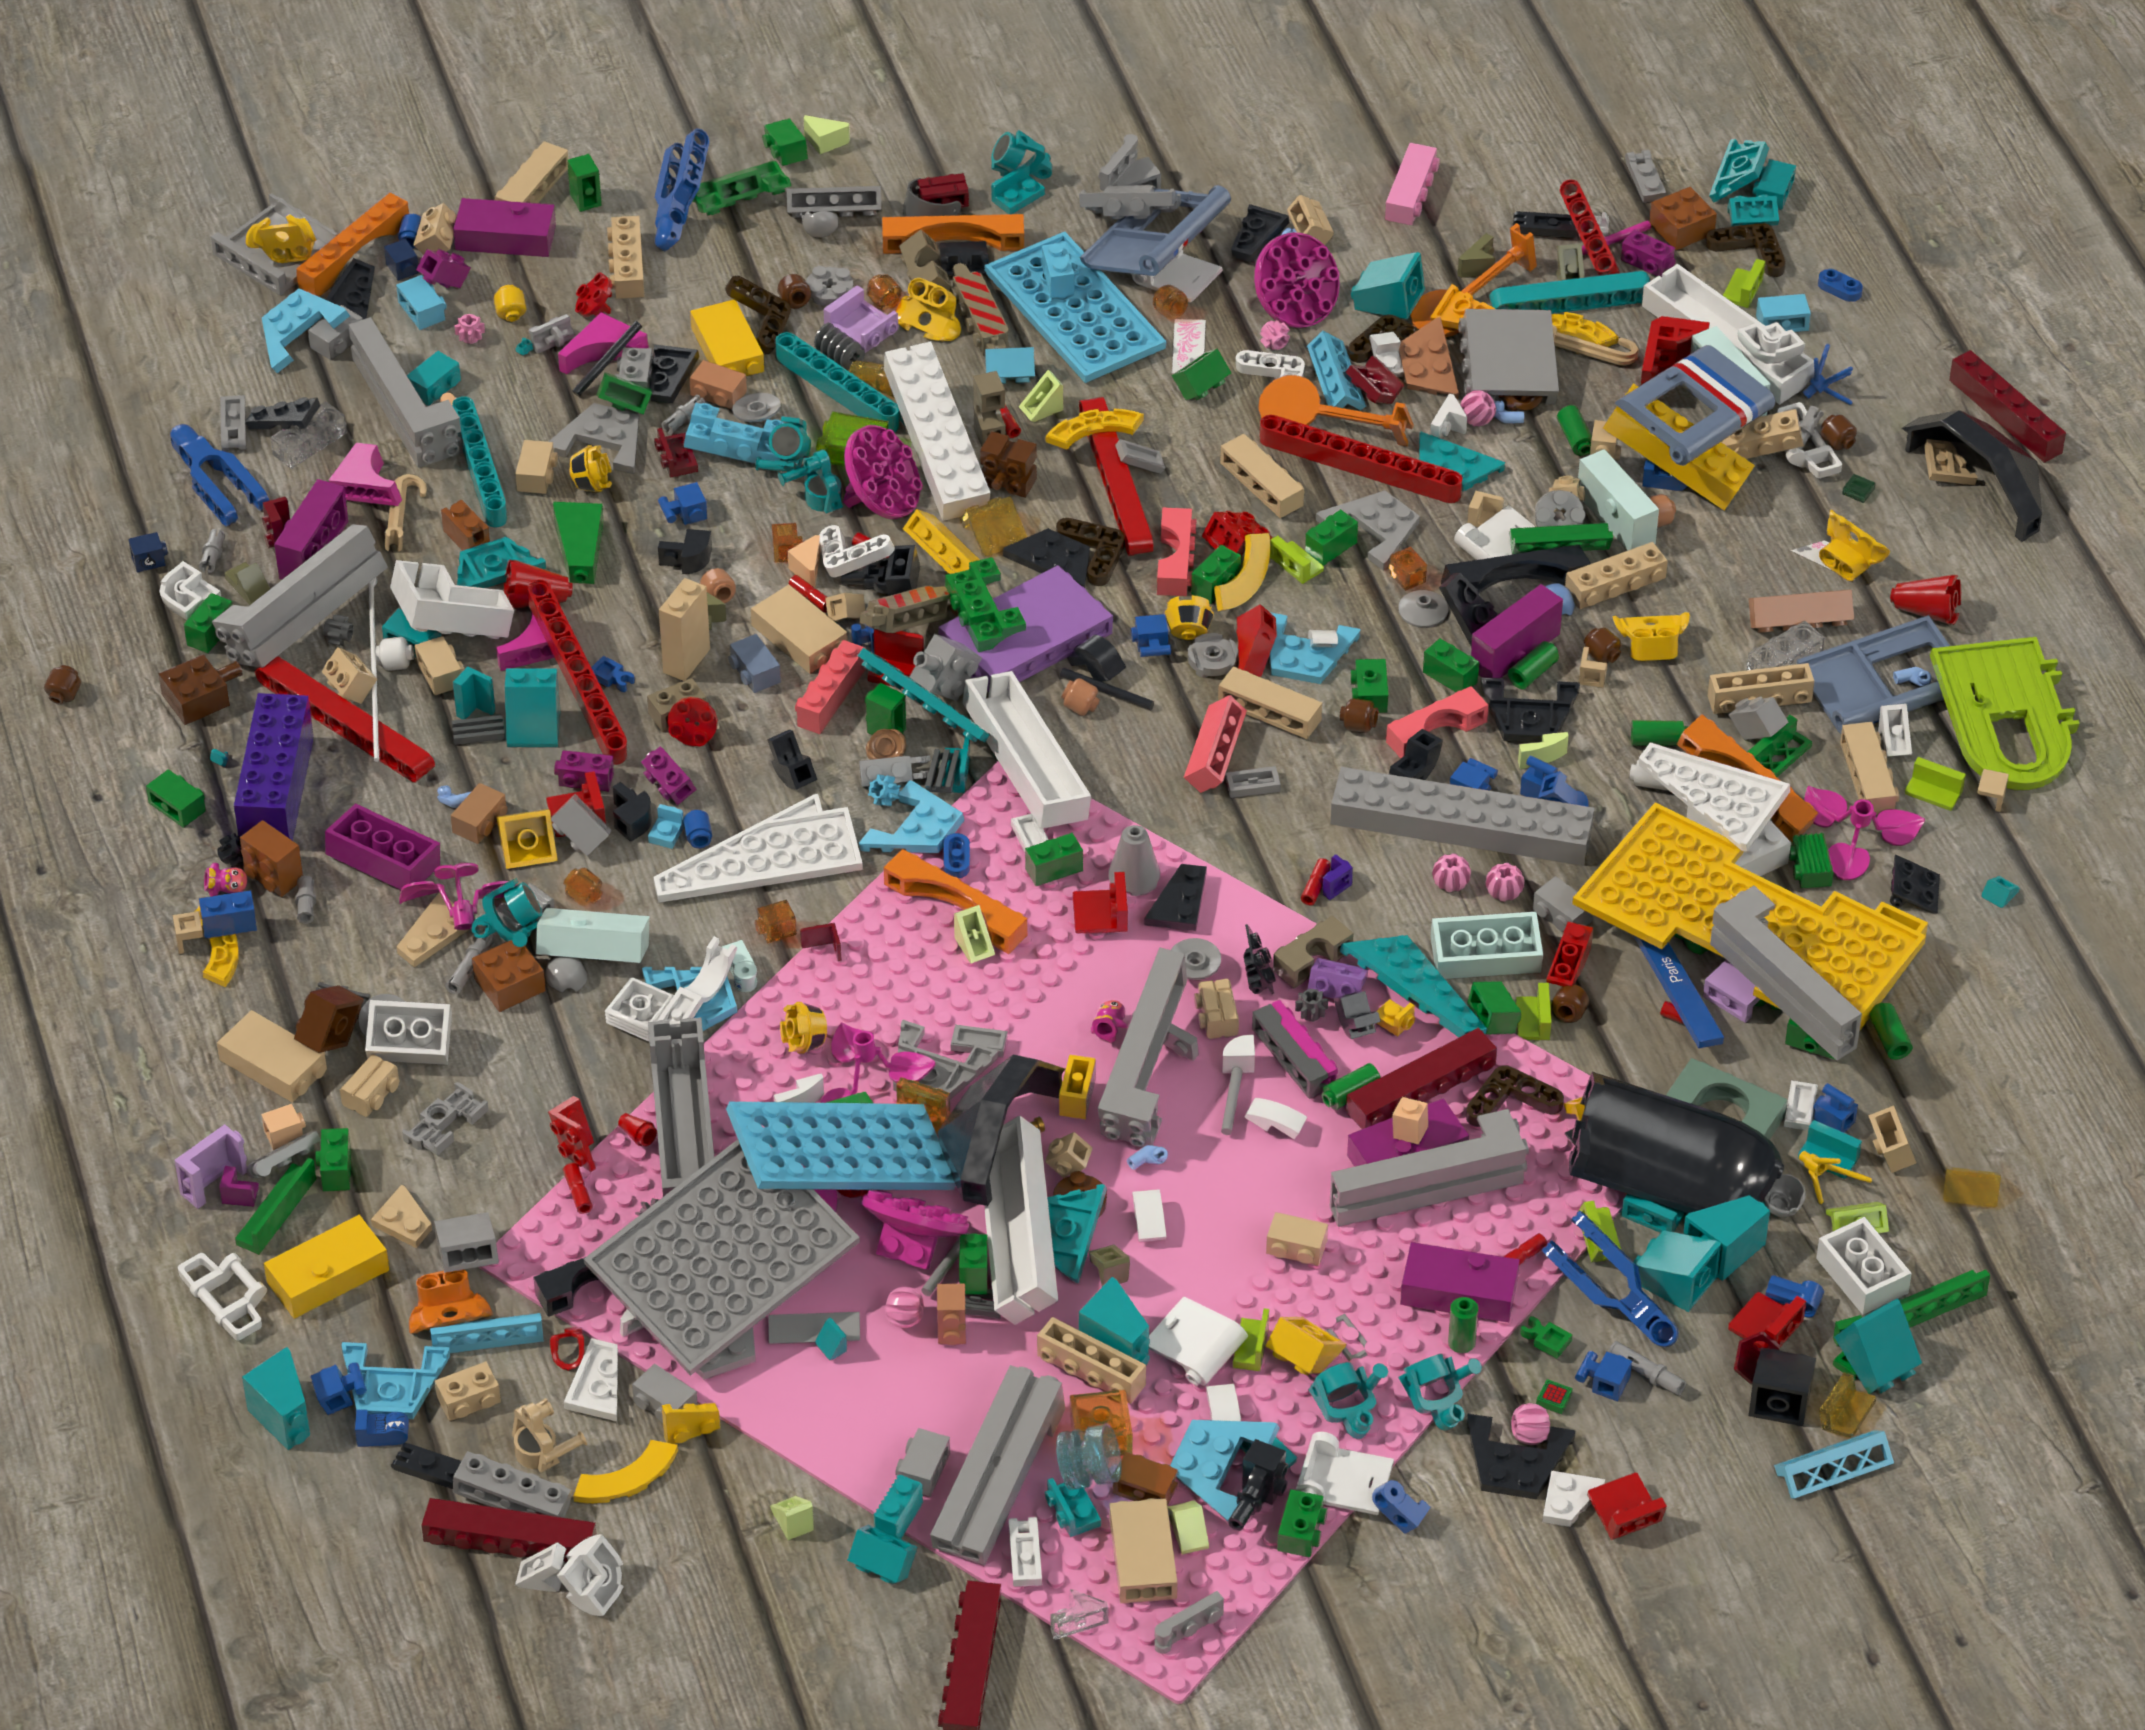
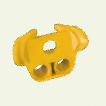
M288 215L286 219L289 224L269 226L271 220L266 217L261 222L250 227L246 234V246L248 248H261L274 262L287 263L308 260L311 257L314 243L317 239L305 218L299 219Z
M913 279L908 286V293L910 295L901 298L895 311L898 313V324L907 331H909L911 326L926 332L924 338L930 340L952 341L958 338L961 333V325L954 316L956 308V297L944 287L925 279ZM925 286V292L919 296V290ZM946 295L945 301L939 304L940 297ZM930 313L931 322L925 326L921 325V315Z
M1830 509L1827 535L1831 536V542L1819 551V557L1822 563L1847 581H1853L1870 568L1872 564L1885 560L1890 554V550L1843 516L1836 514L1834 510ZM1850 532H1853L1858 537V542L1851 537Z
M1684 612L1680 615L1612 617L1619 632L1624 637L1629 636L1631 638V658L1646 661L1673 659L1678 656V637L1688 626L1690 614Z

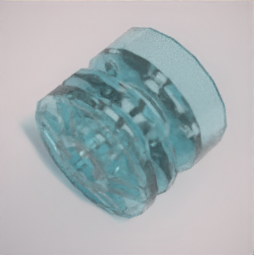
M1109 1424L1089 1426L1085 1431V1435L1080 1429H1074L1072 1432L1063 1431L1058 1434L1056 1441L1058 1466L1064 1484L1069 1490H1078L1081 1486L1089 1488L1093 1480L1098 1485L1115 1483L1120 1480L1122 1472L1120 1449L1115 1433Z

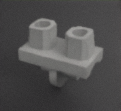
M566 314L559 318L555 317L543 325L534 326L529 329V335L536 353L543 352L554 346L561 347L564 345V342L575 338L570 323V316Z

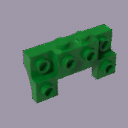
M770 161L700 183V188L692 202L696 203L698 212L706 213L709 216L719 213L720 208L736 204V200L743 198L744 200L754 199L758 197L757 194L762 192L778 195L786 192L785 188L792 185L790 178L783 173L777 161Z
M993 557L969 562V570L945 575V587L950 595L952 608L958 611L960 624L962 627H966L978 652L991 650L1005 638L1026 630V622L1019 608L1014 607L998 611L986 587L990 583L1001 580V573Z

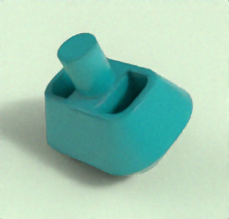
M522 338V342L517 345L515 351L521 355H526L534 349L533 343L529 339Z
M212 749L210 759L212 762L224 767L229 759L228 752Z

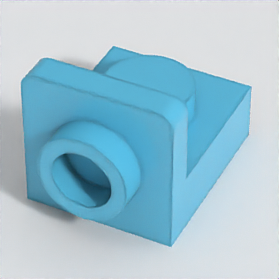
M660 804L657 808L658 818L648 835V841L652 844L673 849L684 829L683 811L672 806Z

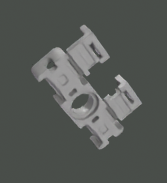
M456 1082L454 1083L455 1091L444 1101L437 1098L420 1113L421 1121L409 1132L405 1129L402 1130L403 1140L408 1144L412 1142L413 1147L417 1150H421L423 1144V1147L438 1156L454 1142L453 1132L449 1131L443 1135L441 1133L457 1118L456 1114L459 1117L461 1115L465 1116L467 1122L473 1125L489 1111L488 1102L485 1100L482 1103L474 1099L472 1090ZM438 1112L445 1114V1117L439 1120L433 1119L431 1116Z

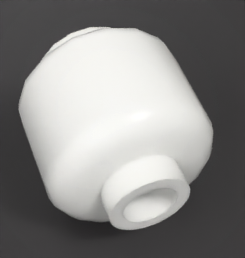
M403 637L385 638L380 642V645L376 646L377 663L379 666L382 665L386 671L406 669L410 664V660H414L413 645H408L407 640Z

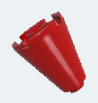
M517 560L508 561L504 593L513 609L529 607L528 586L537 579L545 580L550 584L559 603L566 602L567 597L572 596L573 583L569 582L568 577Z
M1947 575L1897 583L1896 587L1891 589L1890 601L1894 603L1897 609L1923 617L1929 615L1933 620L1954 625L1959 617V613H1955L1957 605L1961 606V580L1957 579L1958 575Z

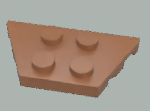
M1438 317L1401 341L1399 353L1407 389L1423 390L1437 395V392L1450 393L1458 399V388L1441 317Z

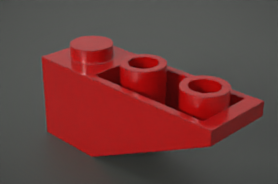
M1259 604L1237 617L1236 633L1238 636V669L1261 677L1276 639L1277 630L1276 617Z
M1567 922L1546 979L1547 983L1563 987L1575 984L1585 967L1591 950L1593 927Z

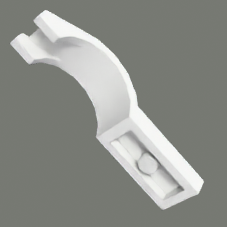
M714 936L707 946L705 961L696 979L685 988L679 987L657 1021L669 1020L670 1024H680V1019L694 1018L702 1004L711 1000L722 987L735 957L737 947L731 944L727 950L718 946L719 938Z

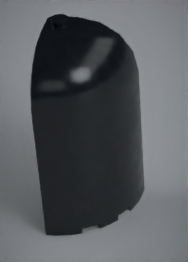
M1592 1071L1580 1103L1585 1105L1581 1121L1576 1120L1572 1140L1576 1141L1573 1151L1569 1154V1173L1571 1176L1686 1213H1692L1749 1195L1758 1202H1762L1773 1187L1775 1180L1780 1179L1784 1164L1782 1163L1779 1151L1773 1142L1751 1126L1722 1113Z

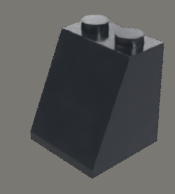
M1761 1347L1752 1384L1748 1416L1803 1427L1814 1377L1816 1358L1804 1354H1794Z

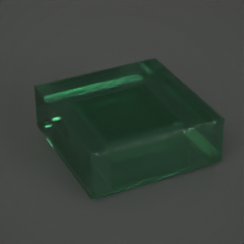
M1853 474L1843 487L1842 494L1864 503L1874 491L1876 483Z

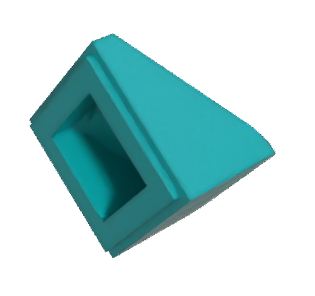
M1997 876L1987 881L1982 892V898L2003 908L2019 892L2020 888L2003 877Z
M828 1318L815 1342L829 1360H833L847 1352V1338L836 1322Z

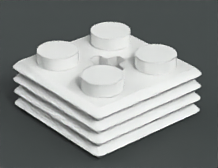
M630 978L606 1008V1023L649 1041L648 1022L659 1019L674 995L638 979Z

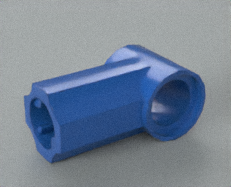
M1773 1275L1769 1280L1765 1296L1782 1304H1790L1796 1296H1799L1806 1300L1804 1317L1809 1318L1815 1315L1824 1295V1289L1814 1281H1804L1802 1284Z

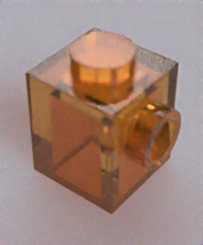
M796 523L772 524L774 563L788 562V551L803 543L802 536H797Z
M1408 547L1390 555L1389 573L1407 591L1426 582L1427 564L1412 547Z
M787 899L757 908L758 919L755 920V927L759 935L763 934L767 944L797 935L796 917Z

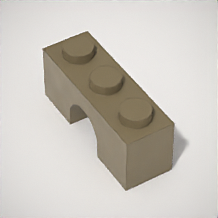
M919 230L899 245L902 252L901 259L907 266L908 271L906 273L911 281L915 278H922L947 290L951 289L952 286L947 272L934 262L941 256L935 241L924 231ZM925 286L919 290V296L925 292Z
M997 371L974 375V430L981 446H983L991 431L1006 435L1005 423L1000 409L1005 408V389Z
M1332 915L1325 921L1317 923L1314 928L1306 933L1298 935L1294 941L1286 946L1278 948L1273 956V971L1295 989L1310 978L1311 968L1314 965V958L1312 956L1320 955L1328 958L1330 961H1338L1345 956L1340 952L1342 943L1353 942L1354 933Z

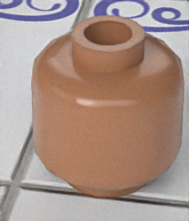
M1664 494L1649 497L1659 508L1657 528L1671 524L1676 513L1675 503Z
M719 568L711 569L701 578L700 584L706 586L707 592L723 603L729 602L734 597L736 585L725 570Z
M1080 678L1074 682L1070 680L1061 696L1064 699V706L1080 716L1086 715L1088 711L1094 712L1100 702V699L1097 698V687Z

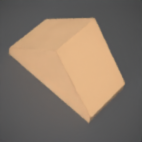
M815 535L788 551V568L814 588L816 586L821 555L820 535Z

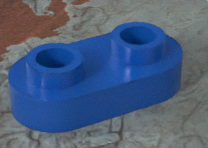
M1826 269L1819 274L1818 286L1823 291L1849 302L1857 301L1861 298L1863 285L1858 280L1834 269Z
M954 833L947 836L944 840V872L953 877L963 878L970 871V841L967 836Z

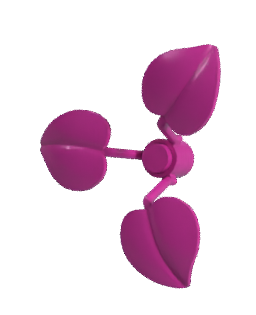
M1808 786L1805 792L1804 801L1810 803L1818 812L1813 822L1815 825L1828 828L1834 824L1835 820L1841 823L1851 815V823L1856 827L1851 846L1846 843H1836L1828 849L1834 875L1841 880H1854L1863 875L1868 869L1870 863L1868 851L1863 848H1855L1860 829L1867 827L1871 819L1875 829L1878 831L1882 830L1881 836L1883 840L1895 846H1903L1912 842L1925 822V818L1917 814L1898 809L1884 810L1878 814L1876 819V812H1873V804L1868 800H1857L1847 811V802L1836 792L1817 789L1812 786Z
M459 863L454 866L442 865L434 870V874L439 879L455 877L458 901L454 902L453 907L445 892L444 885L435 884L433 881L414 882L403 886L399 903L440 892L449 910L450 918H453L454 928L456 930L472 929V924L475 920L474 914H477L478 899H483L486 894L509 881L484 884L482 889L475 891L473 904L471 905L469 900H463L460 877L476 874L479 871L478 865L475 863ZM504 892L498 894L494 898H503Z
M841 1022L834 1033L831 1051L833 1057L840 1062L847 1063L855 1059L853 1089L851 1092L846 1088L832 1089L823 1096L821 1103L856 1094L858 1091L860 1062H871L876 1055H878L886 1068H890V1079L904 1085L913 1084L923 1079L935 1067L936 1063L933 1059L915 1052L896 1053L891 1057L890 1063L882 1054L881 1047L875 1046L874 1035L871 1032L856 1029Z

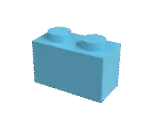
M1065 242L1042 245V269L1050 297L1057 298L1074 295V271Z
M422 275L396 285L398 303L419 330L445 320L444 310L446 309V303L443 297L436 294L433 285L425 281Z
M1805 294L1758 298L1756 317L1763 325L1768 326L1778 322L1785 331L1791 329L1794 332L1809 331L1811 312Z
M1034 347L985 349L986 373L997 371L1002 384H1005L1006 380L1015 379V383H1030V379L1035 377Z

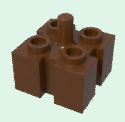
M991 431L980 449V464L983 465L981 470L988 488L999 490L1001 487H1004L1008 493L1026 498L1037 480V465L1034 464L1037 458V444L1021 439L1013 442L1010 441L1009 436Z

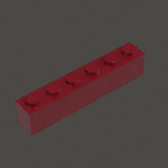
M1969 350L1952 359L1949 381L2042 462L2045 463L2063 453L2066 432L1973 351Z
M1478 1027L1347 1095L1346 1112L1361 1129L1391 1119L1402 1097L1426 1103L1429 1099L1446 1093L1450 1088L1469 1081L1472 1077L1483 1071L1486 1072L1496 1065L1497 1047Z
M429 1498L421 1524L423 1542H429L433 1545L455 1546L460 1549L482 1550L488 1553L509 1554L519 1558L531 1557L559 1543L566 1548L563 1558L564 1563L568 1562L566 1555L576 1545L591 1536L597 1535L596 1522Z
M967 1580L966 1590L960 1591L958 1607L962 1608L961 1615L956 1614L954 1631L958 1632L957 1638H952L950 1655L954 1656L953 1662H948L946 1679H950L949 1686H944L942 1703H946L945 1710L939 1711L938 1727H942L943 1730H980L1002 1601L1001 1584Z

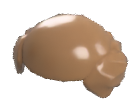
M895 729L876 731L866 744L867 757L871 760L903 756L907 747L905 736Z

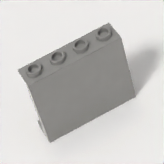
M270 193V206L228 237L223 236L219 232L211 236V242L215 256L278 295H282L298 283L296 268L306 260L277 263L271 260L261 248H248L246 246V234L250 227L261 222L266 217L271 220L269 226L289 224L286 219L288 215L299 219L305 218L317 239L311 256L335 238L338 233L321 224L317 219L306 215L300 209L288 204L284 199Z
M1465 309L1463 318L1459 319V333H1463L1460 349L1461 353H1465L1462 370L1463 373H1467V379L1464 382V392L1469 393L1475 390H1482L1489 395L1545 396V404H1555L1559 393L1551 310Z

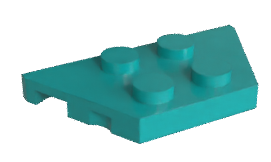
M1736 139L1730 140L1709 194L1713 203L1759 178L1770 149L1766 142L1745 140L1744 144H1739Z
M1422 431L1419 433V460L1460 473L1463 478L1462 492L1472 488L1477 483L1486 481L1489 474L1495 471L1501 473L1505 470V462Z
M503 537L460 551L457 585L488 588L506 582L507 575L505 573L509 560H517L541 569H546V561L542 557L536 559L530 555V550L517 545L515 541L508 537Z
M1104 1184L1096 1185V1189L1081 1192L1079 1189L1071 1191L1066 1195L1059 1194L1047 1197L1054 1265L1056 1269L1075 1283L1080 1281L1107 1191Z

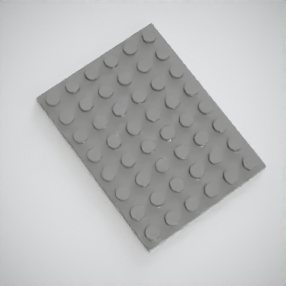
M737 1139L585 1257L584 1264L691 1376L860 1243V1237L813 1189H758Z

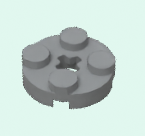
M817 266L813 268L812 274L806 280L814 302L822 306L830 305L853 288V279L850 276V271L846 268Z
M1549 491L1538 500L1535 506V523L1537 527L1582 525L1585 518V511L1581 501L1577 496L1568 491ZM1556 508L1558 510H1565L1563 514L1565 518L1563 520H1554L1555 513L1553 511Z
M1203 634L1195 638V643L1189 645L1188 662L1196 671V674L1202 678L1228 674L1238 662V647L1230 638L1229 641L1223 639L1221 634ZM1209 653H1214L1216 656H1209Z

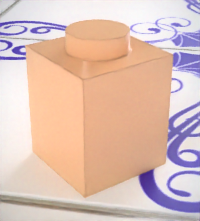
M1402 1097L1393 1113V1138L1419 1144L1428 1128V1103Z
M292 1104L261 1114L264 1132L273 1150L303 1135L302 1128L306 1127L301 1112L296 1113Z

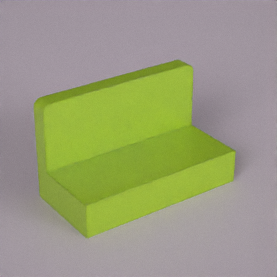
M1756 259L1750 271L1737 268L1723 296L1735 305L1749 308L1763 281L1765 261Z
M1278 535L1270 540V558L1301 584L1324 571V566L1294 541L1287 543Z
M1918 757L1914 763L1912 778L1905 789V794L1951 811L1963 792L1966 774Z
M1538 983L1537 996L1516 997V1005L1521 1010V1020L1517 1025L1518 1036L1525 1040H1550L1551 1009L1549 983Z
M1594 1201L1583 1202L1579 1210L1590 1218L1621 1249L1609 1208H1596ZM1584 1236L1591 1263L1608 1260L1602 1254L1603 1251Z
M1880 1202L1826 1209V1215L1830 1216L1832 1220L1833 1231L1865 1217L1878 1233L1889 1232L1886 1205Z
M1267 1308L1263 1309L1262 1320L1241 1318L1240 1326L1246 1331L1248 1338L1235 1351L1233 1368L1261 1371L1269 1329V1309Z

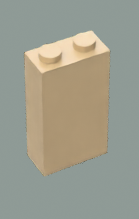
M686 578L681 581L659 609L663 673L683 681L690 676L710 650L707 589L705 585Z
M790 585L785 586L751 608L752 626L809 674L821 668L823 664H826L830 659L833 649L838 648L843 640L848 641L847 632Z
M253 1010L245 1015L217 1042L220 1061L292 1103L300 1095L305 1094L309 1086L321 1078L327 1070L325 1052L318 1053L294 1040V1034Z
M1151 1498L1142 1501L1110 1503L1109 1520L1120 1603L1177 1599V1575L1166 1499Z

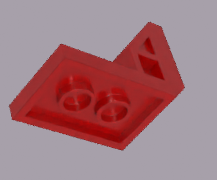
M1661 316L1651 321L1642 367L1641 385L1690 355L1692 336L1709 329L1710 322Z

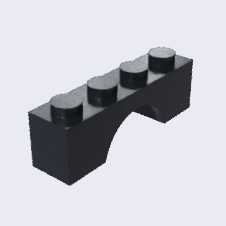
M584 1258L568 1262L563 1266L550 1271H544L533 1277L535 1295L548 1317L573 1308V1301L577 1291L585 1284L599 1280L584 1264Z

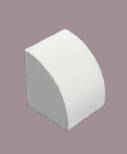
M1254 1035L1239 1036L1225 1046L1222 1073H1232L1234 1067L1241 1068L1243 1070L1242 1073H1254Z

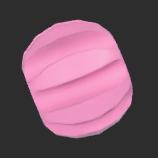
M1482 390L1467 393L1460 404L1467 416V423L1473 426L1488 424L1496 413L1494 400L1488 393Z
M1452 853L1451 855H1443L1434 864L1432 875L1435 884L1440 889L1451 893L1452 891H1460L1465 888V885L1469 883L1471 870L1469 863L1463 857Z
M1510 863L1497 864L1487 874L1486 888L1494 899L1505 902L1506 900H1514L1523 891L1525 881L1521 870L1516 866H1512Z
M907 1286L890 1292L886 1303V1314L892 1324L897 1327L908 1328L918 1324L922 1319L924 1301L920 1292Z
M1532 1403L1523 1404L1515 1409L1511 1421L1515 1439L1526 1445H1536L1543 1442L1550 1430V1420L1546 1409Z

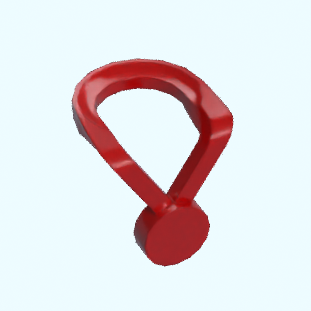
M582 1327L564 1329L565 1333L556 1334L550 1338L551 1355L555 1364L560 1368L571 1370L580 1365L585 1354ZM572 1336L577 1338L579 1357L577 1361L569 1364L559 1358L558 1347L559 1339Z

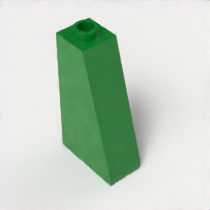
M553 502L554 523L569 582L594 584L604 523L603 504Z

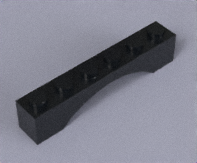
M1578 544L1446 564L1441 585L1453 573H1461L1479 591V594L1494 584L1511 579H1540L1565 586L1566 573L1591 563Z

